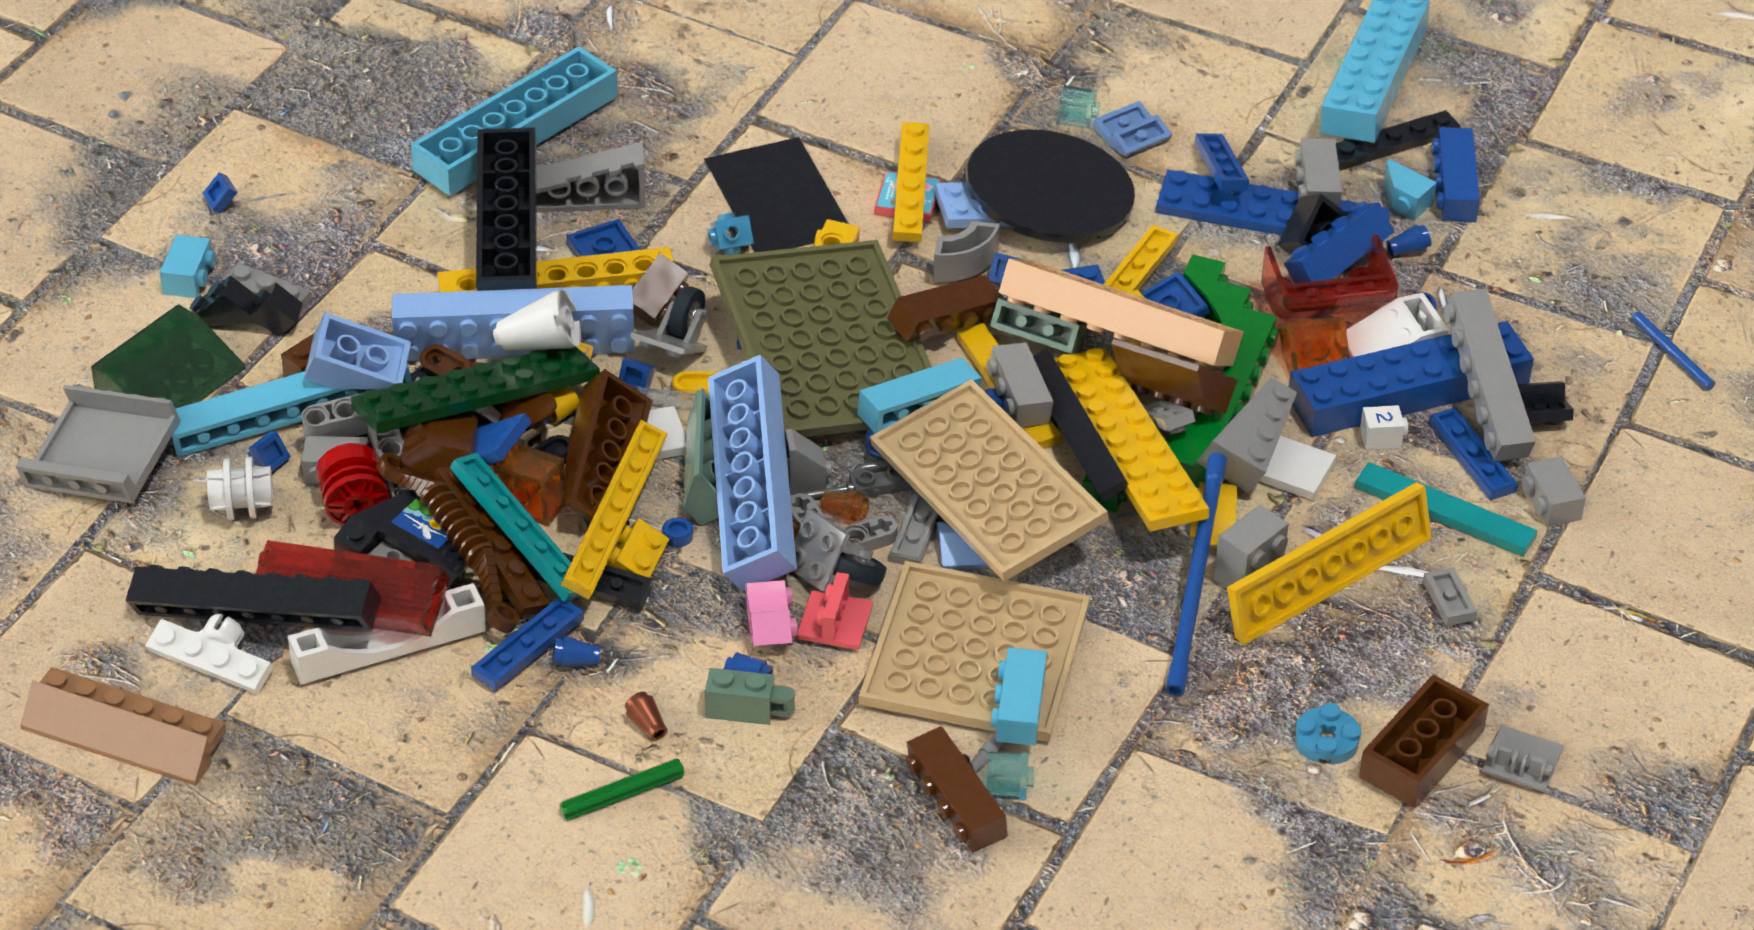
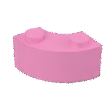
M785 580L746 583V605L753 646L792 643V637H797L796 617L790 618V610L788 606H792L791 587H785Z

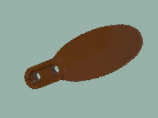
M433 344L426 347L419 356V361L424 371L433 377L447 374L450 370H464L482 363L469 362L466 357L441 344ZM545 392L492 405V407L501 413L498 421L526 413L531 420V424L528 427L530 428L547 420L556 410L557 402L553 395Z

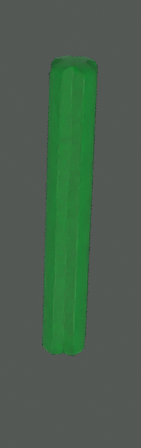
M675 758L561 801V814L565 820H570L684 776L683 765L679 759Z

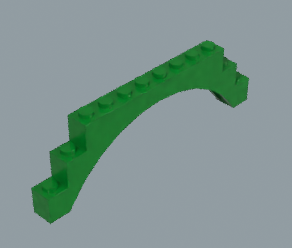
M1192 254L1184 270L1183 277L1208 305L1210 313L1204 316L1205 319L1244 331L1233 366H1224V375L1238 379L1226 414L1214 411L1213 415L1210 416L1200 412L1195 417L1196 422L1186 425V430L1173 433L1165 438V441L1195 487L1199 488V483L1205 482L1207 468L1196 463L1213 440L1243 409L1245 402H1249L1252 399L1254 393L1253 384L1259 383L1263 371L1262 364H1268L1271 354L1270 346L1276 345L1280 330L1275 328L1277 316L1253 310L1254 302L1250 301L1251 289L1228 283L1229 276L1225 275L1226 262ZM1087 474L1085 475L1082 487L1106 510L1116 513L1121 502L1127 501L1128 496L1123 490L1103 502Z

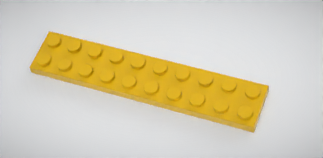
M1092 348L1085 352L1063 354L1060 357L1054 358L1129 483L1124 491L1148 530L1151 532L1209 519L1208 505L1126 379L1120 376L1118 367L1106 348Z

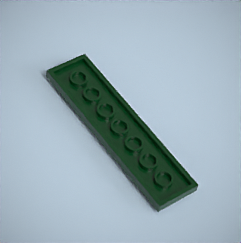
M576 346L571 349L534 350L530 354L518 357L509 356L493 363H479L475 367L464 370H450L447 374L439 376H425L414 382L396 383L389 388L367 390L362 394L351 396V407L378 434L589 382L600 373V368Z

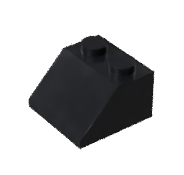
M1321 193L1302 196L1277 245L1292 256L1291 253L1295 249L1309 245L1313 242L1311 238L1314 235L1329 230L1334 220L1342 216H1348V214Z

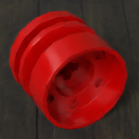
M360 443L342 444L328 450L318 460L315 470L326 514L333 522L342 526L351 515L390 499L385 478L376 469L379 456L371 447Z

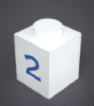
M1399 405L1363 407L1360 432L1365 450L1402 448L1403 436L1408 434V421L1406 417H1402Z

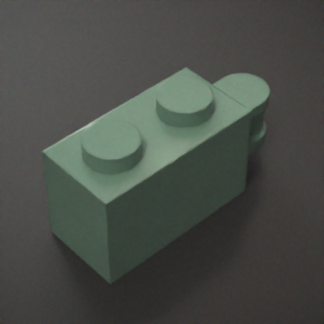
M710 668L705 688V718L770 725L772 715L790 716L795 712V691L791 687L775 685V675Z

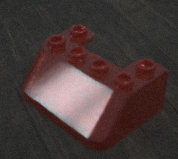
M1372 235L1368 266L1354 268L1350 271L1349 278L1293 284L1290 279L1283 277L1271 246L1265 247L1261 284L1272 312L1282 319L1375 310L1385 306L1397 297L1399 284L1378 235Z

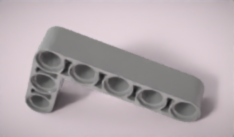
M351 396L308 406L301 414L305 439L306 436L356 437L368 434L371 447L378 454L379 459L384 453H392L401 458L403 439L399 428L376 434L352 409ZM385 478L390 498L410 490Z

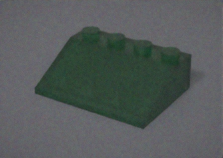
M177 304L91 366L94 389L138 394L153 398H165L172 401L175 409L202 401L246 369L242 360L200 316L180 304Z

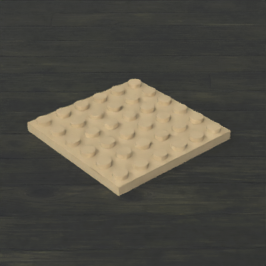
M905 561L859 693L858 705L997 732V728L991 727L993 708H999L1000 705L999 703H994L996 683L1003 684V680L998 679L1000 660H1006L1008 647L1047 651L1036 740L1050 742L1090 606V596L1010 580L1004 582L999 578Z

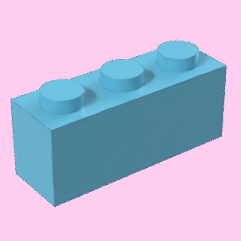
M1008 647L1006 660H1000L998 679H1002L1003 684L996 683L994 703H999L1000 705L999 708H993L991 727L997 728V742L1036 746L1047 651Z

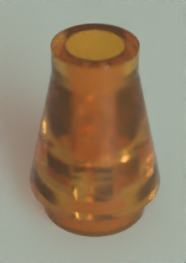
M825 491L821 498V508L852 521L863 520L868 513L869 498L867 495H863L861 491Z

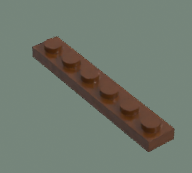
M450 466L437 468L433 476L435 480L445 482L448 485L450 491L456 496V500L460 501L462 508L469 513V517L480 528L481 534H484L488 539V543H491L494 547L499 584L519 617L538 614L550 603L510 538L453 473Z

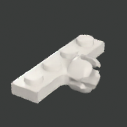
M222 614L211 616L205 627L199 632H193L163 619L159 621L145 645L149 652L257 695L274 668L271 662L238 649V645L245 633L241 629V625L235 620L227 617L224 621H221L224 617Z

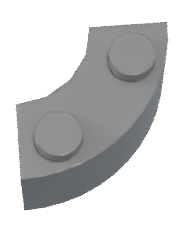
M971 221L969 226L961 233L951 236H938L934 254L933 281L951 284L973 277L987 269L992 264L994 253H998L1000 224Z

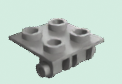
M1501 725L1494 743L1488 747L1487 759L1482 772L1546 792L1564 745Z

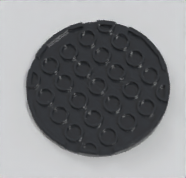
M1027 129L995 135L982 142L973 151L966 170L967 189L972 199L980 203L982 206L981 210L997 223L1002 221L1012 226L1013 231L1048 242L1081 243L1085 241V238L1097 237L1100 239L1114 233L1122 223L1127 222L1135 200L1133 182L1124 167L1114 157L1083 139L1054 131Z

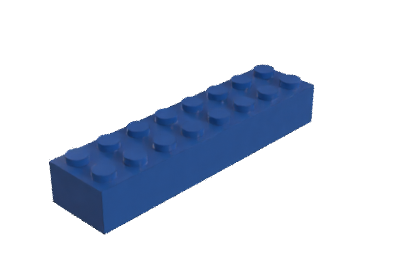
M1508 321L1497 323L1517 384L1530 383L1534 362L1533 356ZM1452 334L1291 371L1289 388L1297 392L1292 407L1311 437L1360 426L1363 407L1399 405L1401 415H1406L1471 399L1468 394L1466 373L1461 371L1460 354L1458 348L1453 346Z

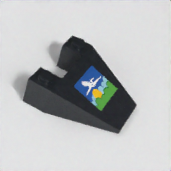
M408 490L351 515L333 538L334 557L359 572H362L365 557L381 542L414 559L413 563L424 569L414 581V603L423 608L435 600L442 592L461 587L468 566L465 559L460 556L459 550L455 549L453 542L449 541L446 533L435 522L434 516L430 515L427 507L421 503L420 496L414 490Z

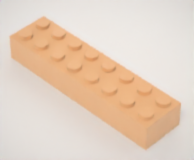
M1008 259L999 293L1008 296V302L1022 306L1024 304L1034 306L1033 310L1048 315L1051 313L1061 315V320L1077 324V322L1087 324L1086 328L1096 332L1104 333L1106 331L1114 333L1113 337L1119 340L1141 342L1140 346L1149 350L1158 351L1159 349L1168 351L1167 355L1174 358L1196 360L1195 364L1211 370L1212 368L1222 370V366H1233L1244 332L1032 260Z

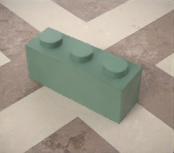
M998 298L990 327L1071 354L1082 352L1088 332L1087 324L1077 322V324L1061 320V315L1040 313L1033 310L1034 306L1024 304V306L1008 302V298Z

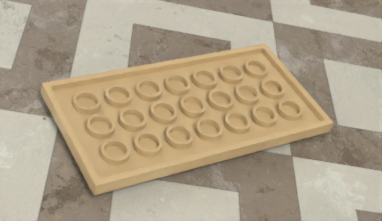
M972 379L870 436L871 445L1004 582L1109 520L1108 511Z

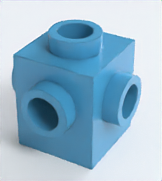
M734 213L717 215L718 221L710 223L711 229L707 230L710 246L715 247V252L724 251V255L741 253V247L754 244L749 215L735 217ZM727 231L731 233V238L728 236Z

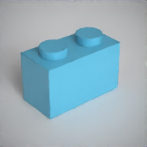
M185 235L175 236L160 270L161 286L164 295L196 298L199 295L201 288L207 284L208 271L214 267L216 261V253L211 249L210 238Z

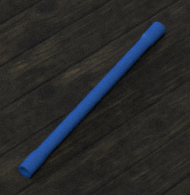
M1212 453L1208 458L1203 499L1209 507V519L1198 521L1175 648L1165 687L1167 693L1175 696L1184 694L1187 681L1189 655L1219 493L1227 464V457L1221 453Z

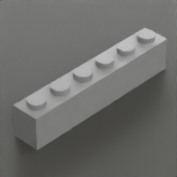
M1478 289L1452 292L1447 305L1444 306V318L1447 323H1450L1452 343L1455 348H1458L1460 354V368L1467 376L1468 394L1471 399L1474 398L1476 419L1479 424H1482L1485 433V447L1487 450H1490L1493 461L1526 458L1529 456L1536 440L1487 290Z

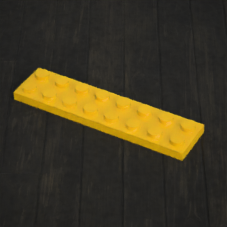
M1418 482L1410 485L1228 586L1227 592L1234 637L1242 645H1245L1431 540L1425 486Z

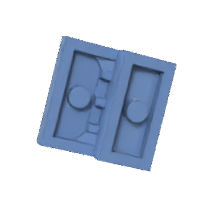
M1141 101L1095 118L1092 124L1099 135L1114 150L1125 157L1172 137V133L1158 114L1151 116Z

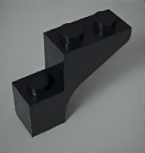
M230 275L221 283L219 281L215 282L206 295H199L190 305V310L192 311L187 323L195 328H205L246 322L260 325L276 336H280L297 322L303 303L278 283H274L267 290L263 288L257 294H254Z

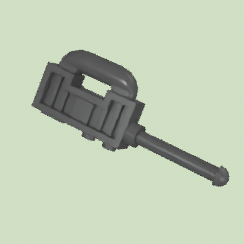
M883 459L857 465L853 472L849 473V483H846V486L805 492L803 494L810 495L813 499L847 493L848 495L854 494L855 499L911 490V485Z

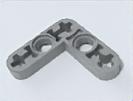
M799 493L790 497L793 526L797 533L804 518L802 510L812 509L826 518L810 495ZM881 515L842 527L841 529L847 532L850 537L856 536L863 539V541L853 544L868 548L867 551H873L895 542L898 524L894 518Z

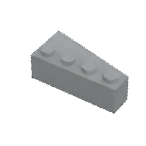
M643 142L537 167V213L646 208Z
M1271 377L1213 440L1196 463L1207 468L1210 454L1221 453L1227 457L1224 479L1249 493L1267 471L1297 392Z

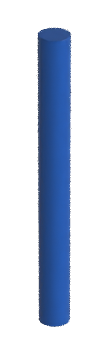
M1636 312L1632 316V321L1705 390L1709 391L1715 386V381L1641 312Z

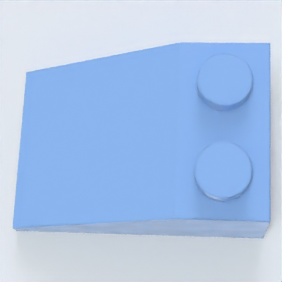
M325 312L313 336L304 379L332 389L380 390L389 388L393 384L403 383L411 341Z

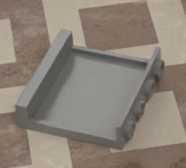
M64 385L63 390L69 402L34 459L20 458L15 466L24 485L29 488L134 503L181 421L172 401L165 398H153L138 394H125L110 390L90 389L83 386Z

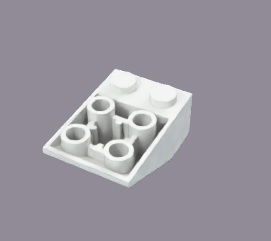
M1422 292L1393 300L1339 334V339L1351 357L1448 335L1449 329Z

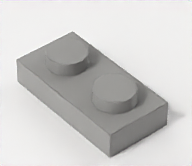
M1454 567L1424 573L1423 583L1446 626L1476 620L1477 610Z

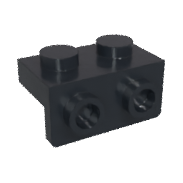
M1563 381L1517 384L1531 426L1534 423L1545 422L1548 425H1561L1563 421L1573 420L1574 409L1565 400V383Z

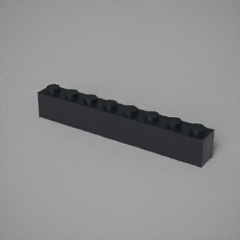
M152 564L149 567H135L125 601L138 615L209 620L214 614H222L224 617L221 621L229 617L236 622L372 631L381 595L372 583L364 578L340 580L334 576L311 578L304 574H295L292 577L281 576L274 572H266L264 575L252 574L244 570H237L235 573L215 568L200 571L185 566L169 569Z

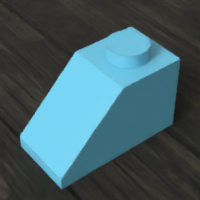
M1391 159L1386 161L1383 184L1390 208L1415 221L1434 204L1437 182Z

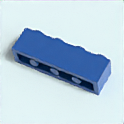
M1439 127L1438 136L1432 139L1431 146L1432 155H1436L1433 159V173H1438L1435 175V182H1437L1436 191H1439L1436 197V209H1441L1442 221L1476 222L1480 197L1473 128Z
M1366 201L1356 204L1350 209L1352 213L1334 220L1329 230L1317 233L1311 238L1313 242L1309 245L1301 246L1291 253L1292 257L1283 264L1299 293L1319 290L1395 232L1380 202L1367 204Z

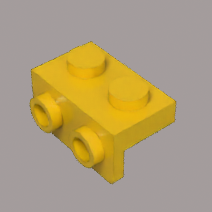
M638 518L631 527L628 525L624 526L618 539L619 545L614 547L607 562L608 566L650 578L669 538Z

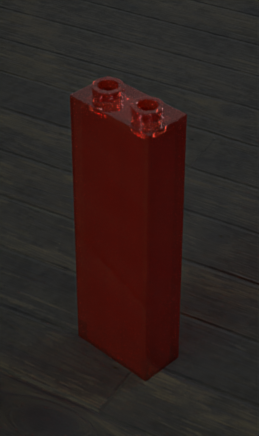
M267 540L264 550L258 557V567L255 573L264 575L266 572H274L281 576L292 577L295 574H304L311 578L334 576L340 580L367 579L381 595L373 628L429 637L432 636L450 581L449 576L441 566L436 564Z

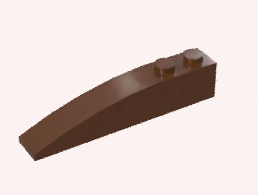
M606 369L602 370L583 386L570 435L565 466V505L589 521L592 520L640 420L648 421L653 401Z

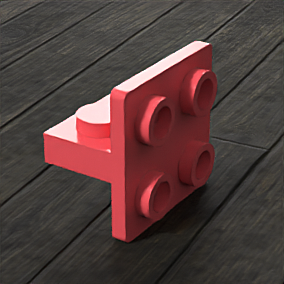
M837 572L833 584L827 585L826 592L811 591L797 632V638L799 640L858 650L860 649L873 609V601L849 597V574Z

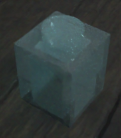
M1064 85L1059 99L1057 124L1090 129L1093 118H1098L1100 112V102L1096 101L1097 90Z
M989 751L987 790L994 799L1026 800L1027 787H1033L1034 767H1028V753Z

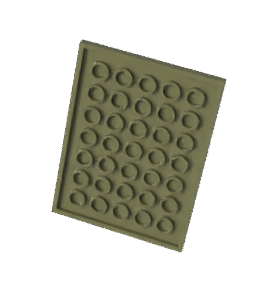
M878 240L711 257L710 268L746 360L761 355L779 373L785 440L786 429H793L804 437L870 429L869 426L857 415L860 390L932 367L921 340L907 343L887 318L897 298L902 295Z

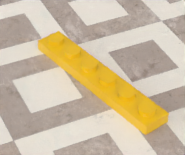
M902 122L893 241L922 242L930 124Z

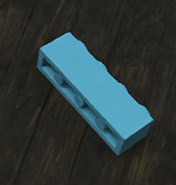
M961 357L860 390L857 415L874 433H877L970 379L980 387L982 378Z

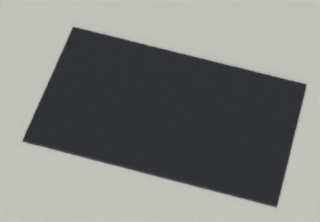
M799 137L704 158L734 216L749 215L754 244L751 247L754 252L792 249L813 244L817 231L823 229L827 219L849 224Z

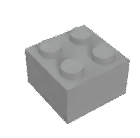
M1259 504L1221 533L1218 537L1214 581L1227 589L1231 584L1284 556L1288 543L1289 523Z

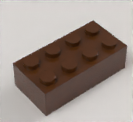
M1433 674L1363 750L1359 778L1416 808L1483 733L1489 704Z

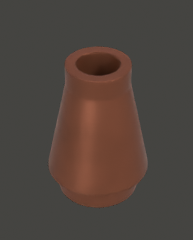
M642 691L634 694L626 701V716L640 727L652 741L661 739L666 735L668 728L663 722L653 696Z

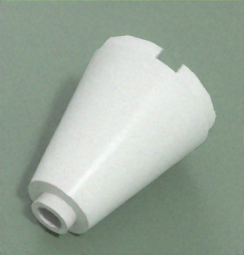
M564 289L555 290L498 321L496 328L493 330L496 344L502 346L506 351L571 349L579 346L581 327L579 320L574 321L571 312L576 311L570 295Z

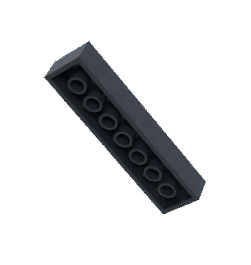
M535 127L478 129L477 291L538 289L537 151Z

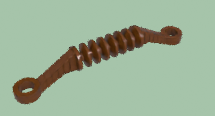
M384 453L376 464L377 471L387 480L416 491L418 496H420L421 503L427 507L430 515L434 516L435 522L446 533L449 541L453 542L455 549L459 550L460 556L465 559L469 568H472L476 575L480 577L482 594H484L487 610L485 615L488 623L496 630L511 633L520 621V618L512 607L502 602L494 558V547L491 543H488L486 536L481 534L480 528L469 517V513L462 508V504L459 500H456V496L450 491L445 482H438L408 473L409 469L399 456L392 453Z

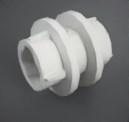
M246 457L245 468L233 469L231 458L224 459L223 469L207 471L209 509L226 510L228 520H235L236 509L248 508L250 518H257V508L274 506L271 466H254L253 457Z

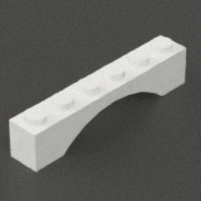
M474 583L444 591L417 613L399 622L376 628L372 631L343 632L317 627L289 635L291 663L300 684H305L485 632L484 603Z

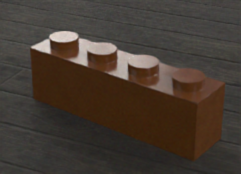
M982 275L898 297L887 318L905 341L909 343L916 340H925L939 334H948L953 330L970 328L979 323H989L992 320L998 298L1004 297L987 276Z
M942 726L907 741L908 756L905 757L908 769L913 775L918 774L924 792L928 797H934L942 818L951 821L953 831L960 843L965 842L973 853L1008 836L1005 813Z

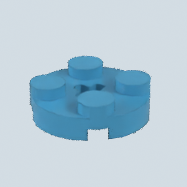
M1325 703L1321 707L1306 711L1297 719L1295 744L1299 752L1312 761L1319 763L1320 759L1331 760L1330 764H1339L1348 761L1356 754L1362 730L1357 721L1350 714L1340 710L1338 705ZM1322 733H1330L1333 734L1334 738H1331L1330 736L1322 737L1321 735Z

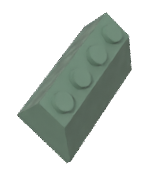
M703 388L697 390L687 420V435H685L686 456L684 457L685 477L683 478L685 490L682 501L686 514L692 516L700 526L719 518L710 398Z

